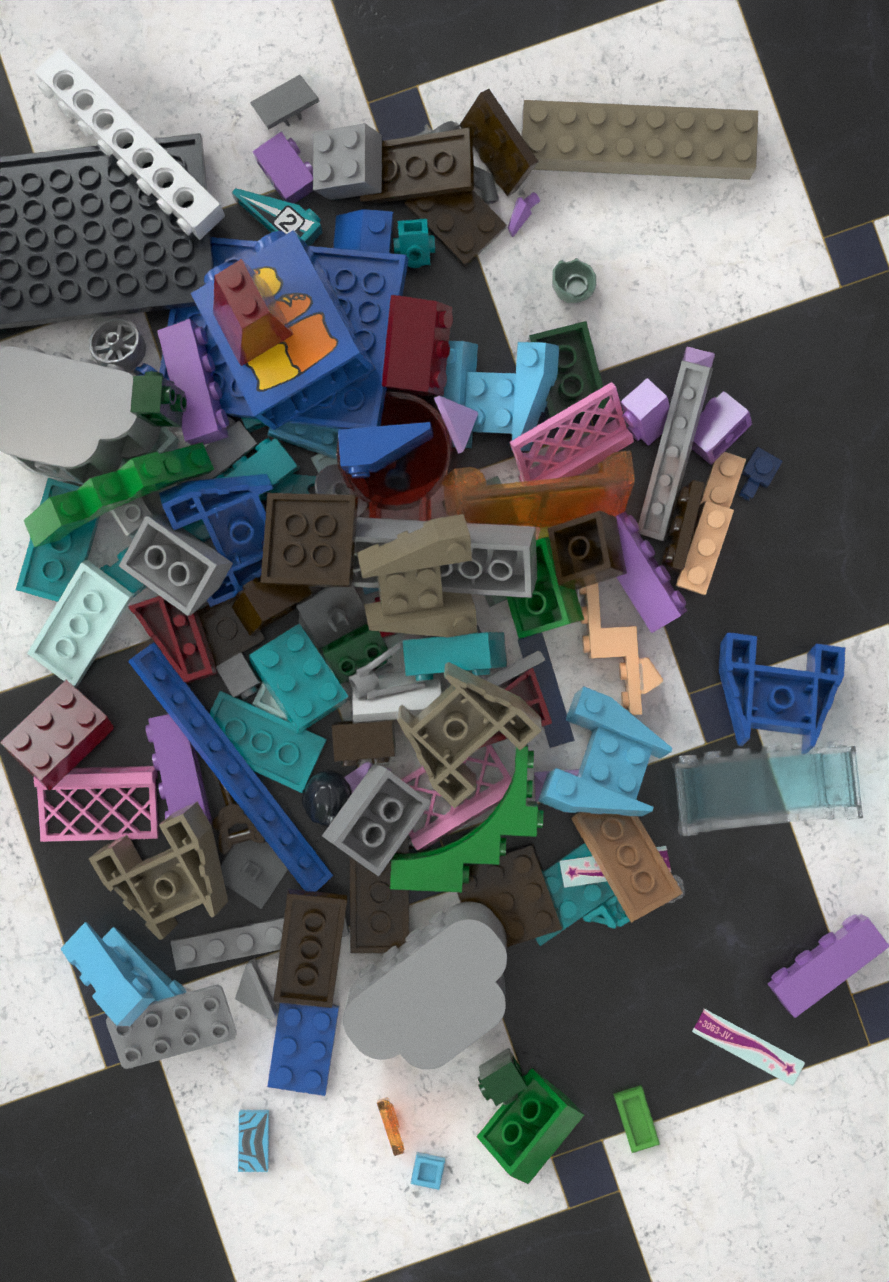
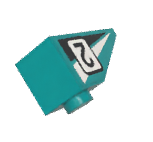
M237 188L232 191L235 201L271 233L283 231L288 234L294 230L308 246H311L323 233L320 225L321 219L309 208L305 211L297 204Z

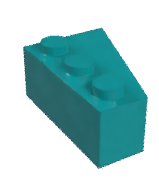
M504 632L402 640L405 675H416V681L433 680L434 673L445 672V664L447 662L466 671L472 670V674L476 676L490 675V668L507 667Z

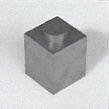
M240 652L216 666L233 698L242 696L244 700L259 691L256 686L261 684L262 681L249 663L245 653Z

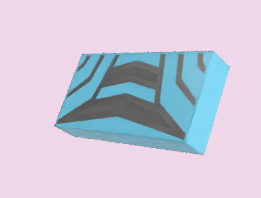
M240 1110L238 1172H268L269 1110Z

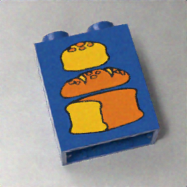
M294 230L288 234L283 231H276L262 237L254 247L255 254L244 260L268 284L294 334L241 366L213 314L214 276L234 263H223L212 268L204 276L205 285L191 293L254 417L273 430H276L376 370L315 254Z

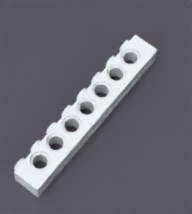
M61 48L34 71L40 81L38 84L39 89L49 99L54 96L59 101L57 106L68 118L74 116L79 121L77 125L87 137L93 135L98 140L96 143L98 147L108 157L113 154L118 159L116 163L127 176L133 174L138 179L137 185L146 195L149 196L152 193L159 199L156 201L158 206L168 216L173 213L178 218L177 224L187 235L193 233L200 240L225 217L220 203ZM73 85L71 89L64 90L66 87ZM93 104L91 108L83 110L87 105ZM113 124L110 128L103 129L105 125ZM133 143L129 148L122 149L125 144ZM153 162L150 167L142 168L144 164ZM173 182L170 187L162 188L164 183ZM194 201L190 207L182 208L185 202Z

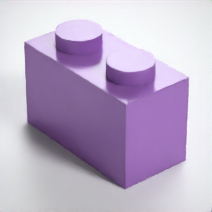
M280 132L252 151L256 162L284 201L295 204L314 191L313 167L308 161L302 162L298 156L301 151L291 137L287 140L283 133Z
M647 378L621 401V405L624 411L622 417L628 423L627 429L632 433L633 438L637 441L642 439L649 446L662 435L670 405L667 396Z
M724 391L718 397L712 398L700 415L691 449L712 465L752 425L749 411Z

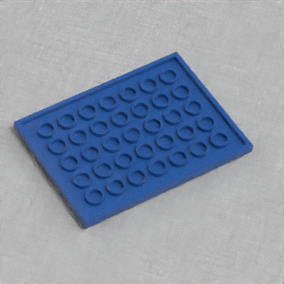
M211 237L214 267L223 263H236L240 259L246 260L255 254L254 247L258 241ZM309 246L376 370L287 423L336 429L380 426L387 390L386 387H382L390 298L391 295L403 296L409 258L402 254ZM198 307L170 309L167 327L190 319L205 330L208 338V344H205L207 354L212 357L215 365V371L212 372L213 378L218 383L222 393V398L219 399L221 409L226 412L227 416L257 419L248 406ZM162 354L159 373H162L163 377L169 380L164 355Z

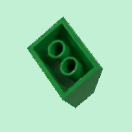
M549 537L536 540L537 581L532 598L506 596L518 639L584 620L576 590L560 586L557 583Z
M533 1068L525 1076L527 1088L519 1092V1097L508 1105L502 1104L476 1136L511 1177L527 1184L532 1181L584 1116L580 1109L564 1093Z

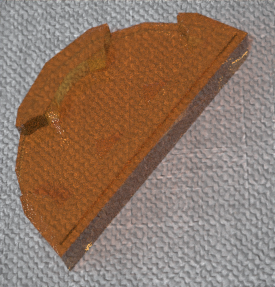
M388 1097L377 1100V1106L394 1156L403 1154L405 1150L404 1142L398 1129L400 1125L394 1106Z

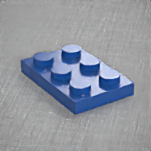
M280 1003L267 1087L321 1096L326 1095L339 1006L332 1005V1008Z

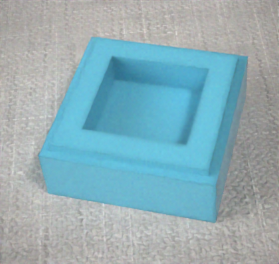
M417 1152L411 1184L439 1190L445 1158Z

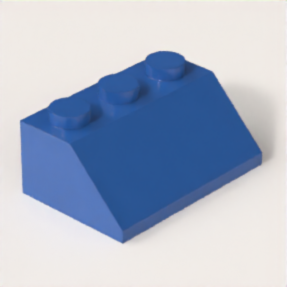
M362 209L336 215L333 248L391 253L394 227L393 212Z

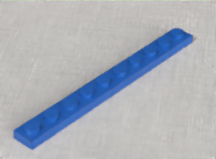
M155 642L128 661L297 882L305 891L316 892L333 876L188 685L182 680Z

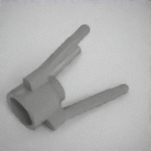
M402 643L396 644L368 665L356 670L357 673L349 677L351 689L357 698L366 695L367 699L371 700L377 696L415 690L426 686L425 682L375 689L379 686L377 677L391 670L394 666L390 663L375 671L372 669L403 647Z

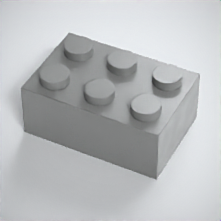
M373 764L322 836L379 876L431 802L388 769L378 764Z

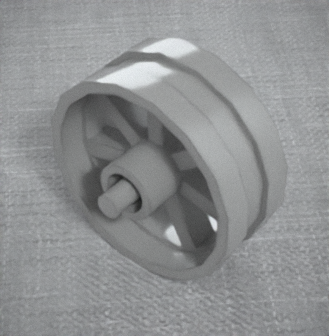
M123 318L109 319L101 323L94 329L89 338L91 355L99 366L107 367L108 364H114L125 369V372H130L142 362L146 354V344L139 330L130 320ZM124 333H130L123 338ZM134 340H136L134 346L128 345ZM107 353L104 359L99 358V354Z

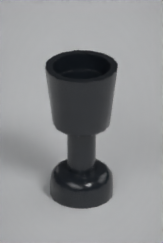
M419 447L397 459L395 468L390 469L386 473L384 483L388 488L395 491H406L410 488L412 479L406 469L408 463L414 461Z

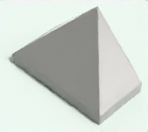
M256 959L249 960L245 966L235 999L271 1020L276 1017L279 1011L275 1002H273L272 995Z

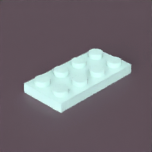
M83 561L27 654L63 681L67 679L74 687L78 686L134 597V594L90 561Z

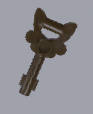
M212 771L214 781H219L226 807L219 811V816L214 818L212 822L216 830H221L219 835L220 852L224 855L235 844L249 840L256 843L266 842ZM236 823L247 824L248 829L231 834L229 832V829Z

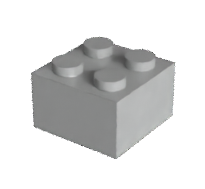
M365 123L313 132V190L329 200L381 193L382 135Z

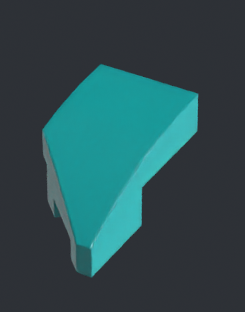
M615 895L582 917L585 922L601 923L614 929L616 926L621 927L630 921Z

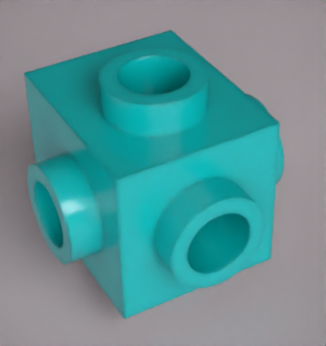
M427 219L398 221L399 238H393L394 254L406 255L409 258L408 266L411 268L431 265L430 253H435L434 235H428Z

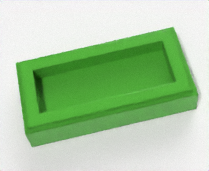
M642 1086L613 1094L631 1152L635 1153L660 1145Z

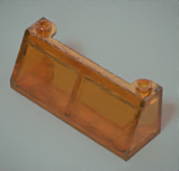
M621 451L608 455L605 461L598 463L599 470L597 474L487 486L485 476L480 470L473 467L453 469L442 480L447 517L464 514L466 523L535 527V529L553 527L597 511H603L615 517L625 512L635 482L631 451Z

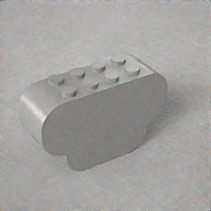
M13 346L0 347V451L13 457L20 466L30 472L84 484L92 477L117 471L123 458L132 459L146 454L155 445L161 427H153L130 412L133 375L125 372V369L114 364H108L107 367L99 366L98 363L87 358H81L80 361L72 360L71 357L60 352H54L53 355L45 354L43 350L33 346H28L27 349Z
M462 902L453 906L445 913L441 910L429 920L430 924L423 930L417 928L411 932L405 939L407 942L400 946V948L393 946L382 956L383 960L375 966L373 963L369 964L360 972V978L354 982L350 989L343 1016L344 1030L360 1052L378 1060L390 1059L401 1054L409 1064L417 1068L436 1069L448 1063L498 1025L504 1016L506 1008L503 972L507 964V939L503 925L489 908L477 902Z

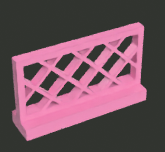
M612 382L510 442L521 474L518 476L520 483L534 500L541 498L634 442L633 435L627 429L625 420L622 417L623 412L617 388ZM609 396L610 399L605 408H598L601 400ZM585 412L579 424L572 423L576 415ZM594 414L600 415L595 426L588 425ZM609 417L615 418L613 421L606 424ZM560 427L554 439L547 437L550 430ZM568 429L575 430L570 441L563 440ZM584 432H589V433H591V434H589V435H587L586 437H584V438L581 439V437H582V435H583ZM530 442H534L529 453L521 452L520 448ZM543 444L550 445L545 456L538 455ZM559 447H565L564 450L555 454ZM533 462H540V464L530 469Z
M492 745L486 746L487 750L484 761L468 757L463 762L465 765L466 761L483 764L479 781L476 780L478 786L475 796L469 800L465 799L462 801L464 803L456 808L451 806L450 811L444 815L433 813L436 797L442 796L435 790L431 791L418 787L420 776L426 773L423 766L401 779L406 784L415 779L414 786L409 785L415 791L433 795L429 811H424L423 813L427 814L425 827L415 833L412 829L408 834L418 852L423 851L499 804L512 778ZM489 754L495 763L488 762ZM486 766L499 768L504 779L496 784L483 782ZM481 786L489 787L480 793ZM431 816L439 817L430 823Z
M154 766L73 768L52 789L59 792L65 798L56 808L46 801L45 790L48 789L34 777V787H37L40 842L117 840L125 835H128L130 839H158L156 789L158 772ZM149 787V800L143 806L130 795L136 788ZM107 788H115L123 796L114 807L101 796ZM123 788L131 789L128 792H126ZM68 789H73L70 793H67L65 791ZM77 789H85L94 797L85 808L72 797ZM94 789H102V790L98 793V792H96ZM125 799L139 810L130 820L126 819L116 810ZM96 800L109 810L101 821L87 810ZM66 801H69L80 811L72 822L58 811ZM149 804H150V812L145 809ZM47 810L51 812V814L48 817ZM142 813L151 821V831H140L132 822ZM111 814L116 816L125 825L119 832H111L103 825ZM53 815L66 826L61 833L48 834L47 821ZM82 815L95 825L88 833H82L73 825ZM127 827L131 830L124 832ZM68 829H70L73 833H66V832H67Z

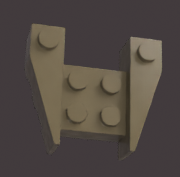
M464 514L431 519L423 523L424 527L411 533L404 531L397 535L398 539L382 546L375 544L357 552L362 578L374 576L378 578L380 602L364 604L369 630L438 637H454L478 633L476 608L472 595L468 593L442 592L440 566L472 561L471 538Z
M447 662L445 664L444 678L452 685L417 717L405 706H399L397 721L406 738L409 739L413 746L416 757L421 766L423 765L433 789L453 808H456L476 790V774L463 763L498 730L521 750L542 731L541 717L521 697Z
M198 801L172 813L159 825L171 846L170 849L142 861L128 835H125L104 845L88 858L103 885L110 891L114 889L125 900L123 904L130 911L134 909L147 922L145 926L159 940L164 939L177 926L178 923L174 916L204 904L209 915L214 917L228 902L212 826Z

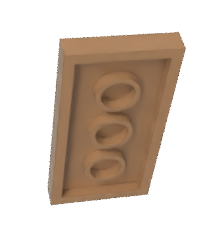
M580 812L571 818L631 923L683 894L638 816Z

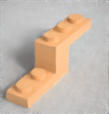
M724 452L712 464L701 497L685 568L680 572L676 586L706 595L734 510L730 509L746 462L745 458Z
M598 583L580 588L579 594L585 595V606H581L584 620L581 623L587 626V635L582 636L583 653H588L589 659L623 657L624 662L619 663L620 680H625L626 692H621V706L632 715H642L637 626L601 628Z

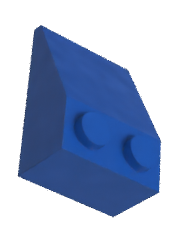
M426 422L338 430L340 465L347 474L352 475V478L370 477V472L381 470L434 438L431 424Z

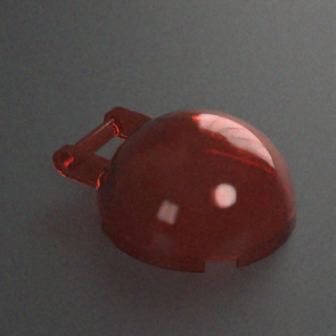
M386 392L380 425L390 426L426 422L431 424L434 438L420 445L414 461L407 465L406 471L412 479L408 490L395 491L388 488L384 483L386 473L390 469L395 468L396 461L377 472H370V477L352 478V475L347 474L341 468L338 438L336 451L338 469L347 488L351 489L362 501L369 504V518L382 519V509L399 511L419 506V521L431 520V497L441 488L451 467L452 442L443 418L428 402L409 393Z

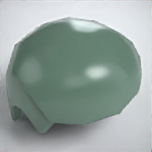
M578 258L568 262L561 260L553 269L552 287L557 297L564 302L579 303L593 295L597 284L596 274L590 265L580 261Z

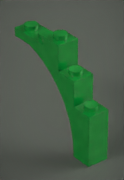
M203 442L161 454L157 451L130 459L117 471L90 478L75 491L49 497L23 521L34 547L42 546L63 539L80 526L119 506L170 485L209 474L214 468Z
M528 744L521 750L516 747L513 777L503 798L494 811L472 832L444 847L418 853H395L391 859L390 889L462 893L463 883L469 884V866L464 865V863L499 865L500 856H506V838H500V835L537 837V828H543V810H538L537 801H526V798H532L533 780H527V769L533 768L534 750H528Z

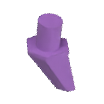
M535 192L531 193L524 200L522 197L517 198L507 227L512 237L515 236L532 214L530 209L540 202V198Z

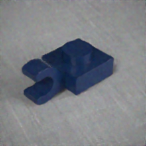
M756 447L742 471V474L748 477L741 489L739 496L749 501L755 495L759 485L767 488L783 461Z

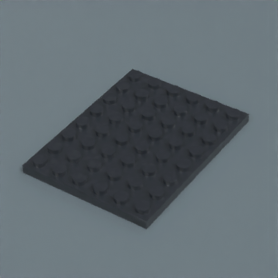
M201 133L154 138L207 191ZM133 143L125 144L122 149L129 148ZM98 145L0 157V329L197 306L191 293L205 285L204 276L214 268L211 230L200 240L193 233L187 235L177 224L178 218L173 213L168 216L156 203L159 199L152 193L149 196L146 195L137 185L138 179L133 174L127 176L117 165L118 159L113 154L108 157ZM153 162L144 164L142 168L150 167ZM173 182L164 183L162 188L170 187ZM194 201L185 202L182 208L190 207Z

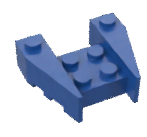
M267 474L186 481L159 493L162 507L173 530L202 519L217 552L233 563L219 589L207 599L210 607L235 597L237 593L243 590L242 587L255 577L261 576L266 511L258 495L273 489Z
M727 633L720 644L719 674L738 746H743L750 739L752 728L802 735L801 754H807L816 745L823 728L822 725L828 711L831 709L837 689L843 680L846 647L815 644L807 653L806 671L755 665L757 636Z

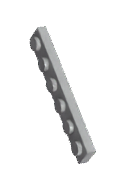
M688 361L681 362L638 523L639 534L661 541L667 540L713 368Z
M346 913L342 937L349 936L350 934ZM284 917L172 940L171 947L176 971L280 950Z

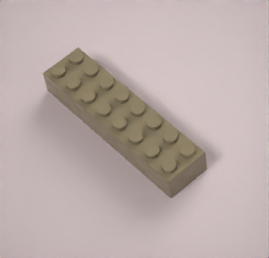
M524 100L521 136L539 161L533 170L750 180L756 170L759 111Z

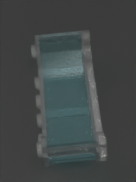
M845 740L828 741L827 746L813 747L807 754H801L802 742L791 743V749L780 750V745L762 746V752L751 753L750 748L733 749V755L722 756L721 751L703 752L704 758H697V755L679 756V761L671 762L675 772L680 819L677 822L678 833L682 836L698 835V832H710V830L818 819L834 820L835 818L847 817L848 820L863 818L856 747L846 745Z

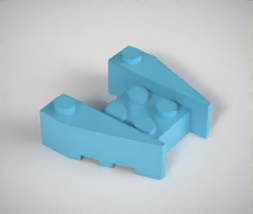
M449 341L450 354L446 365L447 383L444 387L443 397L478 412L465 448H472L473 432L512 434V440L537 426L541 412H544L548 402L546 399L550 388L554 386L557 378L559 346L539 342H518L516 373L476 372L478 344L465 341ZM533 442L520 448L521 451H530Z
M583 686L574 694L566 717V721L592 731L578 775L575 776L558 768L553 769L546 775L538 802L569 813L587 812L591 814L605 813L642 817L652 812L654 808L636 800L650 755L662 758L671 753L673 748L613 698Z
M85 922L61 948L69 963L75 965L82 973L80 979L84 985L88 986L91 983L96 992L92 997L116 1026H131L152 1002L186 993V989L176 980L172 981L115 927L101 938Z

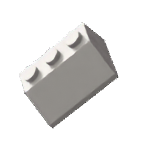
M146 515L119 567L187 616H191L219 589L233 563L181 527L173 530L168 517L165 515Z

